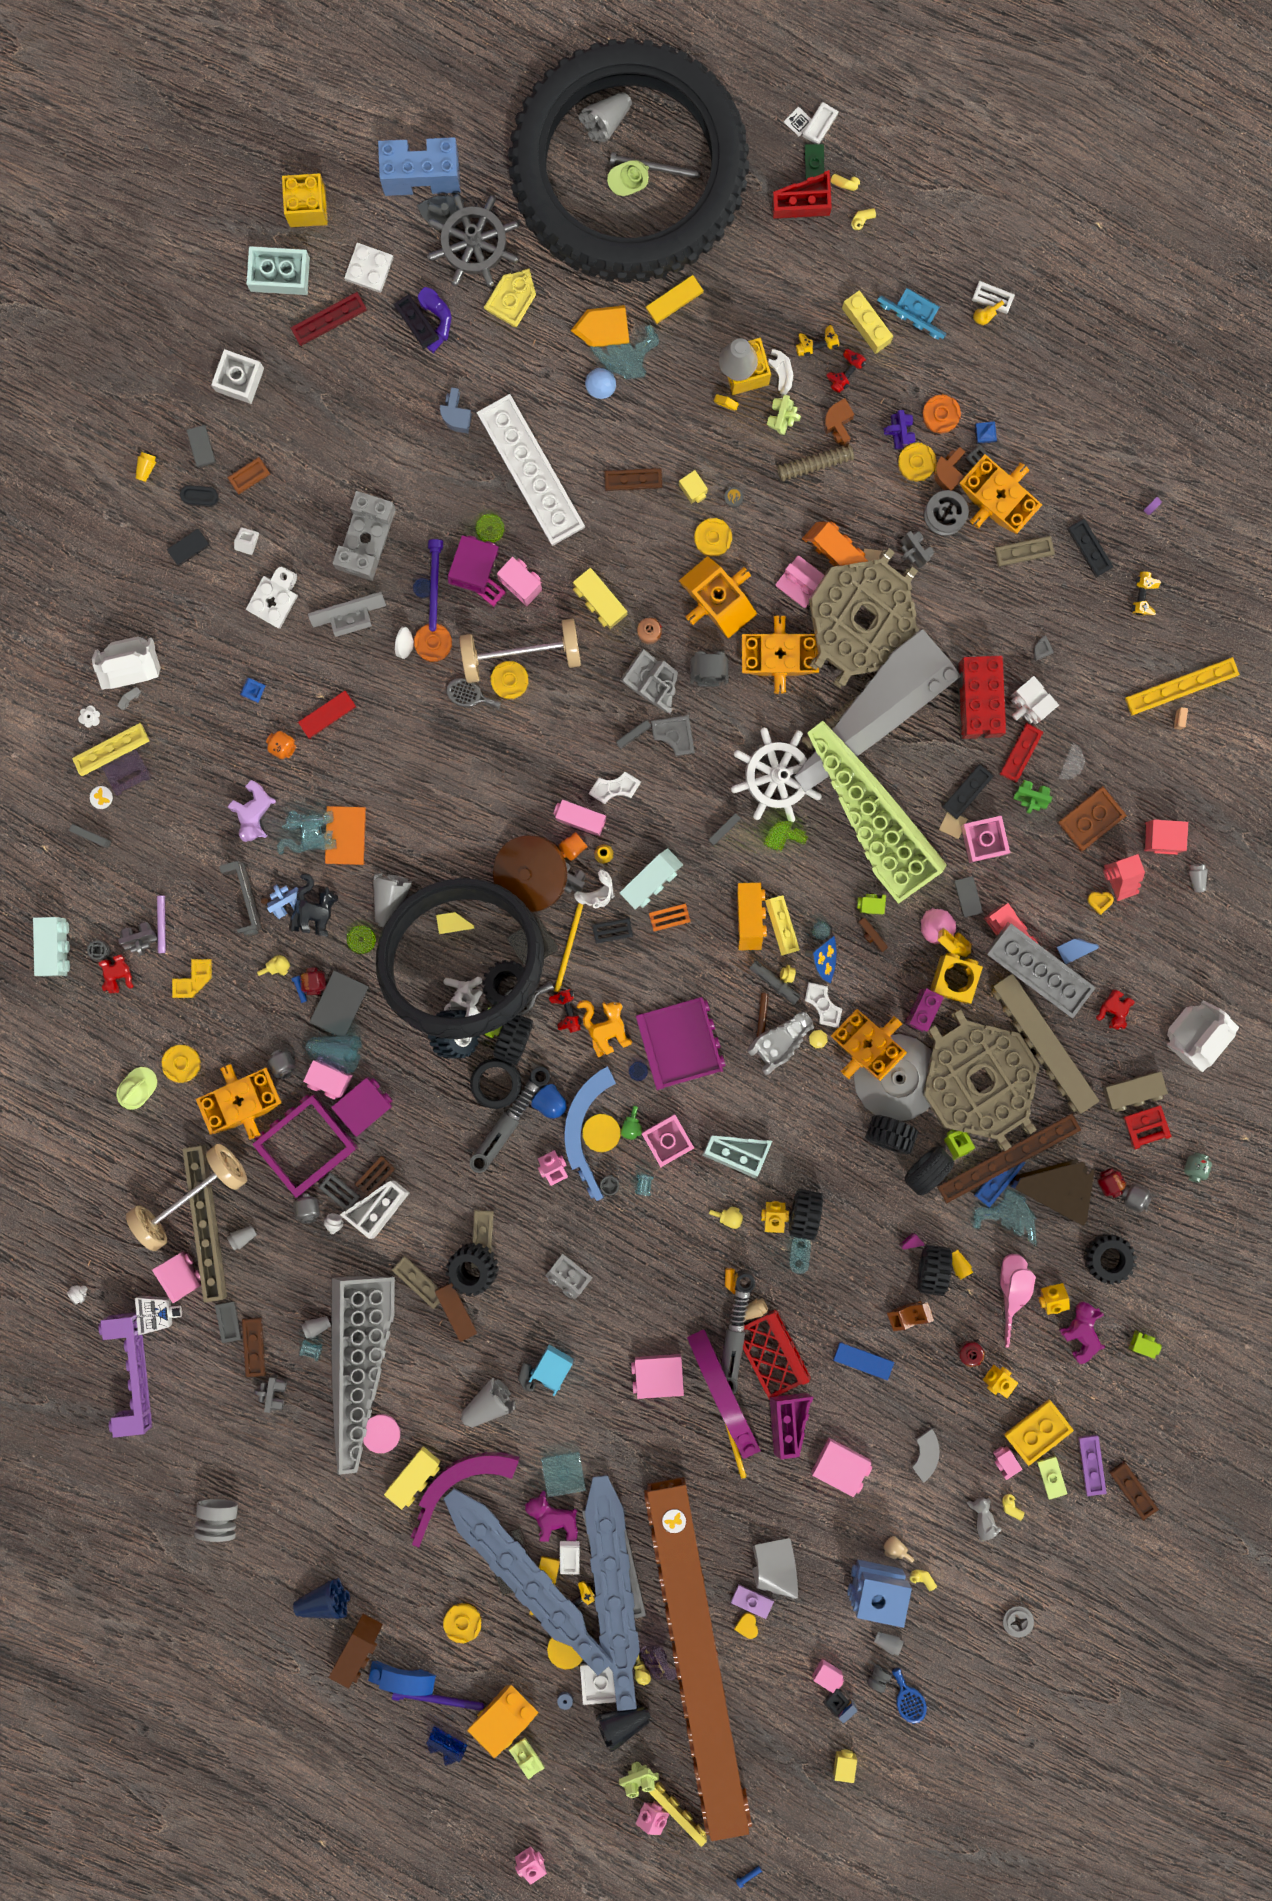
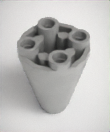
M625 92L585 107L578 117L588 130L589 138L594 142L596 140L605 142L610 139L629 111L632 101Z

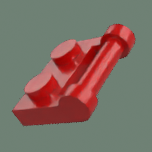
M1161 1105L1123 1117L1134 1150L1139 1149L1141 1145L1162 1138L1165 1140L1171 1138ZM1161 1126V1131L1141 1138L1137 1137V1133Z

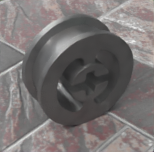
M951 490L936 493L925 507L924 519L926 525L932 532L941 536L957 533L968 518L969 509L967 502L959 493ZM941 501H948V502L943 503V504H940V503H939V502H941ZM949 502H951V503H953L954 505H953V507L951 508V510L949 511V513H948V515L946 516V518L944 519L943 524H947V523H949V522H952L953 524H952V525H943V524L939 523L938 521L941 519V517L943 516L944 512L946 511V509H947L948 506L950 505Z

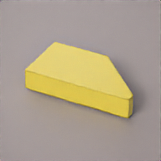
M456 912L436 915L439 934L475 929L474 925Z

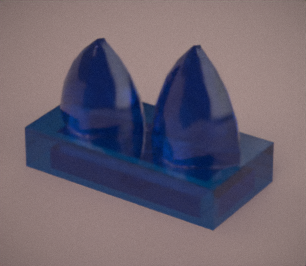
M435 1726L431 1730L426 1742L430 1754L443 1753L445 1766L451 1765L456 1761L460 1763L468 1746Z

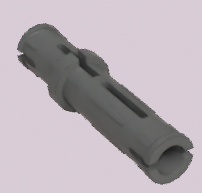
M758 960L749 968V970L776 990L778 995L781 994L792 1005L801 997V995L788 986V983L780 980Z

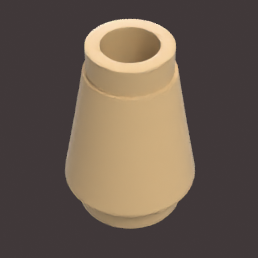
M756 1298L746 1306L747 1311L745 1313L747 1315L744 1318L749 1320L765 1316V1313H768V1308L764 1299Z

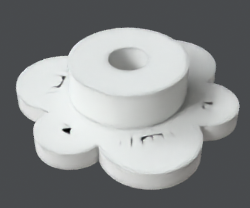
M94 706L81 709V715L78 718L81 724H85L87 728L99 724L100 712L96 711Z

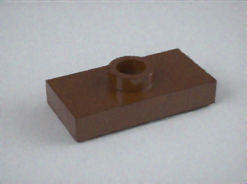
M862 918L857 922L865 932L863 936L869 944L873 942L880 952L888 948L866 918Z

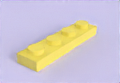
M139 723L72 759L78 773L84 776L149 742V738L144 727Z
M655 1782V1790L649 1793L702 1847L707 1842L703 1826L700 1824L696 1825L692 1820V1815L687 1810L683 1811L679 1807L680 1804L674 1796L669 1797L665 1792V1787L660 1782Z

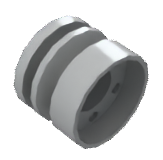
M225 1499L198 1501L196 1517L203 1520L195 1523L197 1529L194 1532V1537L210 1542H223L235 1539L236 1532L234 1529L236 1524L229 1520L237 1518L238 1504Z

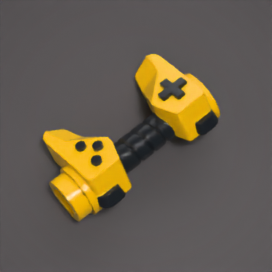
M831 325L825 329L824 340L813 342L804 334L799 333L800 343L796 345V351L798 356H809L813 354V350L828 347L829 349H835L839 347V339Z
M1140 572V575L1137 577L1136 582L1139 587L1137 602H1134L1132 605V614L1134 615L1156 614L1155 610L1145 601L1147 589L1158 588L1161 582L1153 579L1150 572Z
M585 1581L579 1582L578 1586L581 1595L571 1602L576 1607L584 1602L587 1605L594 1603L596 1593L591 1586L588 1587Z

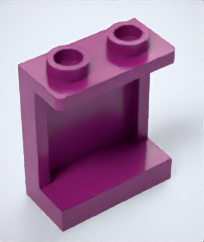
M462 535L448 574V584L485 595L493 564L499 554V547L489 541L482 542L473 536L466 537Z
M927 988L920 989L905 1024L922 1032L923 1030L928 1031L944 997Z
M365 1078L331 1107L356 1137L393 1107L391 1104L393 1100L386 1092L383 1094L379 1090L380 1084L374 1078Z

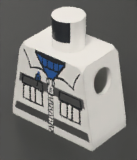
M138 1296L135 1298L138 1335L170 1327L172 1325V1318L182 1317L181 1305L171 1306V1301L168 1297Z

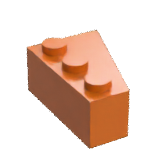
M816 522L802 538L805 542L810 541L817 547L815 551L819 554L823 553L834 567L868 562L865 558V553L861 549L855 548L851 544L852 540L848 536L842 535L838 531L839 527L833 522Z

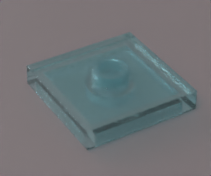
M579 1451L541 1458L548 1497L586 1491Z

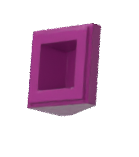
M911 1233L899 1246L905 1250L924 1246L925 1244L915 1233Z

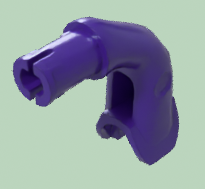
M424 287L418 294L419 304L424 310H430L441 321L435 330L439 340L426 347L434 354L443 341L448 339L452 316L450 309L438 294L431 288Z

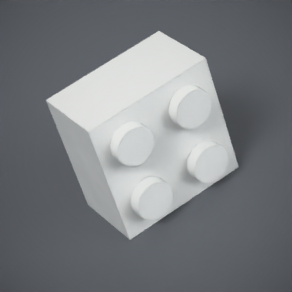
M224 349L211 386L218 393L252 404L264 367L259 361Z

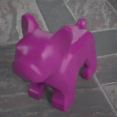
M1079 1302L1075 1308V1319L1071 1322L1070 1326L1060 1328L1059 1331L1067 1342L1077 1338L1082 1343L1081 1349L1072 1352L1079 1364H1084L1090 1361L1092 1356L1099 1350L1105 1348V1345L1100 1343L1093 1327L1095 1321L1104 1316V1313L1100 1312L1099 1308L1095 1309L1089 1303Z
M542 1491L539 1497L532 1498L525 1504L526 1513L534 1517L541 1528L539 1541L549 1542L551 1531L562 1527L567 1531L566 1541H576L578 1534L576 1526L577 1509L574 1508L571 1511L550 1507L545 1491Z

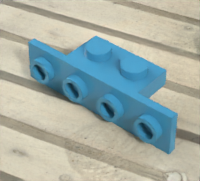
M906 288L898 304L882 295L878 298L877 301L880 302L882 308L888 311L890 309L896 311V315L903 320L908 318L913 321L912 325L920 330L923 328L930 331V336L938 340L946 336L947 333L931 324L940 306L911 289Z

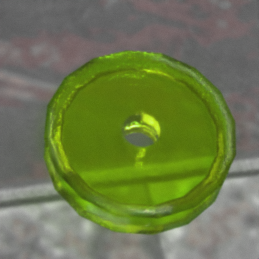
M485 514L477 521V535L484 542L494 543L503 536L504 523L497 515ZM492 526L493 529L489 531L487 528Z
M356 926L347 935L348 947L358 954L370 952L376 943L374 932L366 926ZM360 937H363V942H359Z

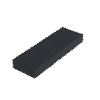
M410 294L393 304L423 349L439 340L438 335Z
M1084 518L1067 528V531L1096 578L1113 568L1112 563Z
M979 764L942 806V809L957 820L994 776Z

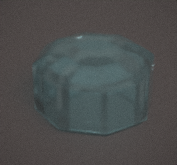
M818 921L812 926V935L816 939L824 940L830 935L831 928L826 922Z

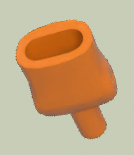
M576 832L559 844L563 857L571 861L588 848Z

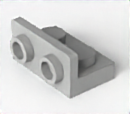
M564 1254L558 1258L545 1275L550 1284L558 1286L567 1297L576 1299L593 1278Z

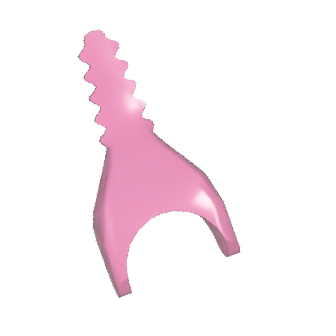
M1018 1254L1005 1256L1002 1261L1000 1286L1005 1305L1004 1338L1005 1347L1009 1348L1012 1317L1030 1300L1036 1278L1027 1269L1028 1263Z

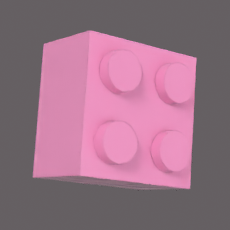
M512 557L498 571L497 576L499 581L525 606H528L542 591V582L536 573L527 571V565L518 558L516 560Z
M1002 816L961 825L969 863L1010 853Z
M318 1059L312 1061L303 1082L307 1083L308 1088L315 1091L321 1089L325 1091L324 1095L335 1099L344 1096L353 1075Z
M675 1113L641 1133L660 1167L694 1149Z

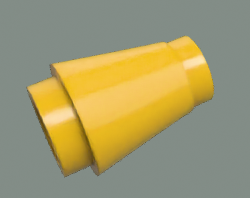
M144 452L140 453V456L137 458L136 479L147 481L156 464L155 456Z
M608 845L598 846L594 852L595 859L602 864L610 862L613 858L612 848ZM601 850H606L607 855L601 856Z
M959 1250L953 1252L952 1267L955 1275L961 1280L973 1273L972 1266Z

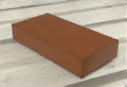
M258 457L227 478L236 492L241 494L270 475V472L260 457Z

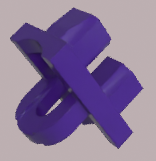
M904 410L897 411L898 413L891 415L892 425L883 429L884 435H893L895 449H901L916 441L914 432H907L906 428L913 424V416L905 414Z

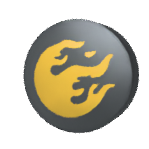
M736 487L729 488L724 495L725 503L732 508L740 506L743 502L742 491Z

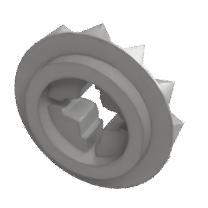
M1012 1606L1011 1609L1006 1610L1003 1617V1626L1011 1636L1024 1637L1032 1631L1034 1618L1028 1609L1022 1606ZM1015 1615L1023 1619L1020 1625L1021 1628L1016 1623L1013 1624Z

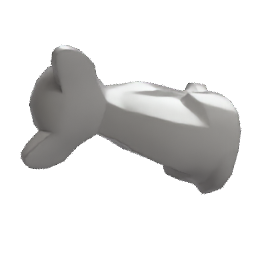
M977 1498L974 1502H967L969 1507L978 1513L977 1530L981 1542L992 1539L1002 1531L1001 1527L996 1526L994 1517L989 1511L991 1504L989 1498Z

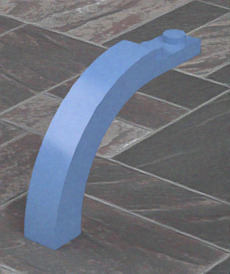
M608 1066L594 1074L578 1091L568 1111L565 1124V1147L571 1168L573 1170L580 1167L581 1170L578 1173L582 1181H587L589 1187L586 1189L591 1199L595 1197L596 1201L604 1196L583 1154L581 1128L586 1111L594 1099L604 1090L616 1084Z

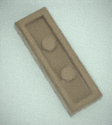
M1051 536L994 548L998 567L1055 555Z
M474 1210L472 1243H475V1246L478 1243L483 1244V1248L487 1246L490 1248L488 1251L491 1253L494 1211ZM471 1263V1268H478L475 1264Z
M405 1255L394 1266L392 1271L434 1309L440 1303L434 1290L440 1287Z

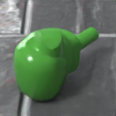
M633 1106L631 1117H626L621 1129L622 1137L629 1140L636 1139L642 1133V1126L638 1124L639 1120L635 1119L637 1106Z

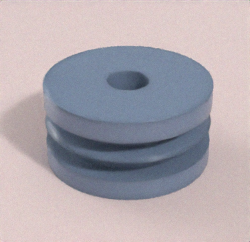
M562 1692L558 1696V1706L563 1710L571 1708L573 1704L572 1695L568 1692Z

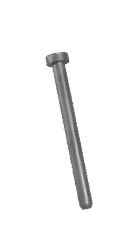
M611 152V166H614L615 163L622 164L627 161L638 160L645 164V166H649L648 170L696 179L700 178L701 172L697 170L617 156L616 152Z

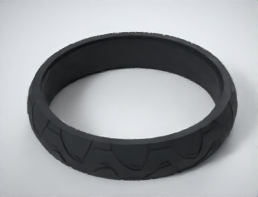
M457 878L424 887L408 897L392 913L378 941L376 973L386 1002L411 1027L435 1037H446L447 1039L472 1038L500 1028L518 1015L528 1004L542 976L544 944L541 930L535 917L516 895L489 881ZM480 900L496 905L517 920L527 938L526 964L519 981L503 1000L486 1011L461 1018H445L430 1015L411 1005L397 990L393 970L398 944L408 927L426 911L450 901Z

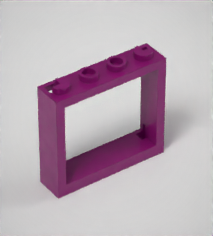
M306 1095L299 1101L301 1103L300 1106L296 1109L292 1107L286 1111L284 1119L274 1121L270 1125L271 1129L266 1133L262 1131L260 1136L255 1137L256 1141L252 1144L295 1198L299 1197L358 1149L316 1095L311 1097ZM312 1104L345 1144L346 1148L296 1187L262 1144Z

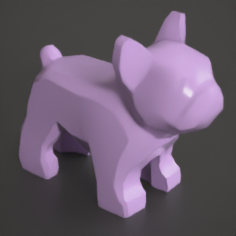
M251 780L245 787L248 791L253 792L254 799L244 805L233 800L228 806L232 812H236L241 823L239 836L244 842L253 841L258 837H267L260 826V819L270 805L276 802L273 798L269 797L261 785Z

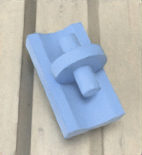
M278 885L273 886L275 892L270 894L272 901L267 903L269 912H273L280 919L287 914L284 908L285 904L290 903L294 909L297 902L298 887L289 891L287 886L281 889Z

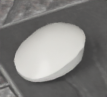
M401 627L395 641V654L397 657L405 659L413 650L414 641L410 630L407 627Z

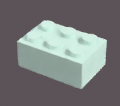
M249 246L247 286L250 292L307 295L310 263L307 250Z
M33 918L34 976H68L67 972L70 971V962L67 960V953L70 950L69 941H67L69 923L66 922L65 918Z

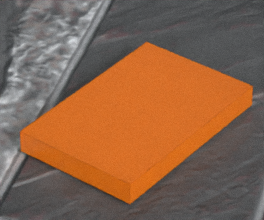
M327 806L325 864L364 865L365 807Z

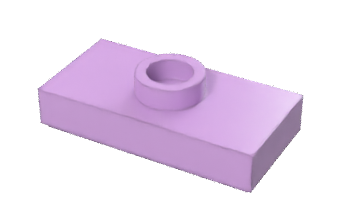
M738 1584L731 1603L766 1619L774 1600Z

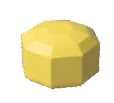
M815 1030L809 1035V1044L814 1048H823L828 1042L827 1034L822 1030Z

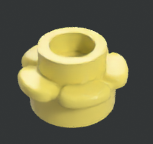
M787 965L786 968L783 967L781 969L780 978L783 982L792 983L794 981L795 968Z

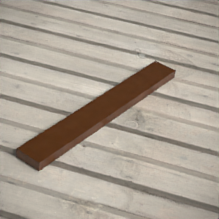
M1071 1113L1014 1144L1008 1150H1003L937 1186L947 1204L1081 1131V1128Z

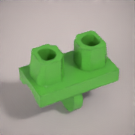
M1024 780L1015 792L1013 799L1021 801V805L1027 807L1026 813L1029 814L1032 812V809L1038 811L1040 808L1047 809L1048 804L1052 800L1050 788L1040 786L1038 792L1031 790L1033 783Z

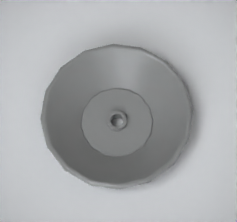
M895 1034L891 1035V1039L902 1047L907 1054L881 1081L860 1067L853 1075L855 1090L864 1107L874 1115H883L899 1121L911 1120L927 1111L930 1107L923 1096L932 1051L917 1038ZM901 1075L902 1081L897 1082L896 1076Z

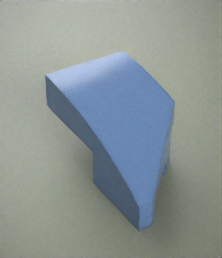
M1074 938L1058 946L1057 949L1064 963L1067 964L1098 949L1099 945L1080 938Z

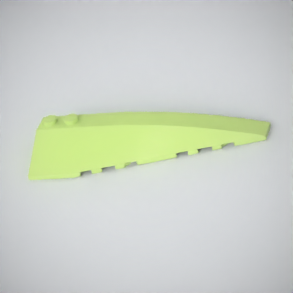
M824 721L808 732L811 742L823 762L825 771L829 774L831 784L839 795L840 803L851 826L854 827L857 833L856 836L865 850L864 853L872 865L874 874L899 904L941 874L947 864L880 782Z

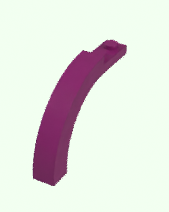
M703 1329L688 1336L687 1339L704 1379L743 1459L760 1452L759 1445L740 1409L705 1330Z
M501 1452L478 1453L461 1458L443 1469L430 1483L420 1501L419 1506L426 1509H421L417 1519L421 1522L419 1527H414L411 1538L414 1539L412 1545L419 1548L437 1502L451 1486L465 1478L479 1474H495L512 1479L520 1457Z

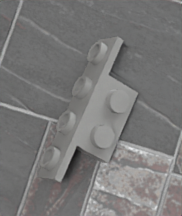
M378 592L322 610H316L308 613V617L313 628L331 623L333 633L337 637L371 627L372 624L368 611L384 607L386 603L382 592Z

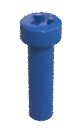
M300 975L292 977L291 980L295 984L301 1003L306 1002L305 993L301 991Z
M758 1866L742 1878H737L735 1881L738 1887H744L743 1884L761 1873L762 1870Z

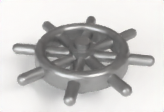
M457 194L453 199L458 211L453 213L445 224L433 218L428 221L430 226L442 231V249L429 253L427 259L433 261L444 256L446 257L448 262L457 269L451 281L453 286L459 284L463 273H482L487 286L492 287L494 281L489 270L494 268L502 258L513 263L519 261L517 255L505 250V233L519 228L520 222L515 220L502 225L498 217L491 212L496 201V197L493 195L489 196L484 208H465L461 196ZM469 218H479L477 225L471 224ZM462 221L465 228V232H462L454 227ZM486 222H489L494 227V229L482 233ZM450 235L463 240L449 245ZM498 236L497 246L485 242V240ZM481 248L493 254L485 260ZM465 249V252L461 260L453 254L454 252ZM473 252L478 263H468Z

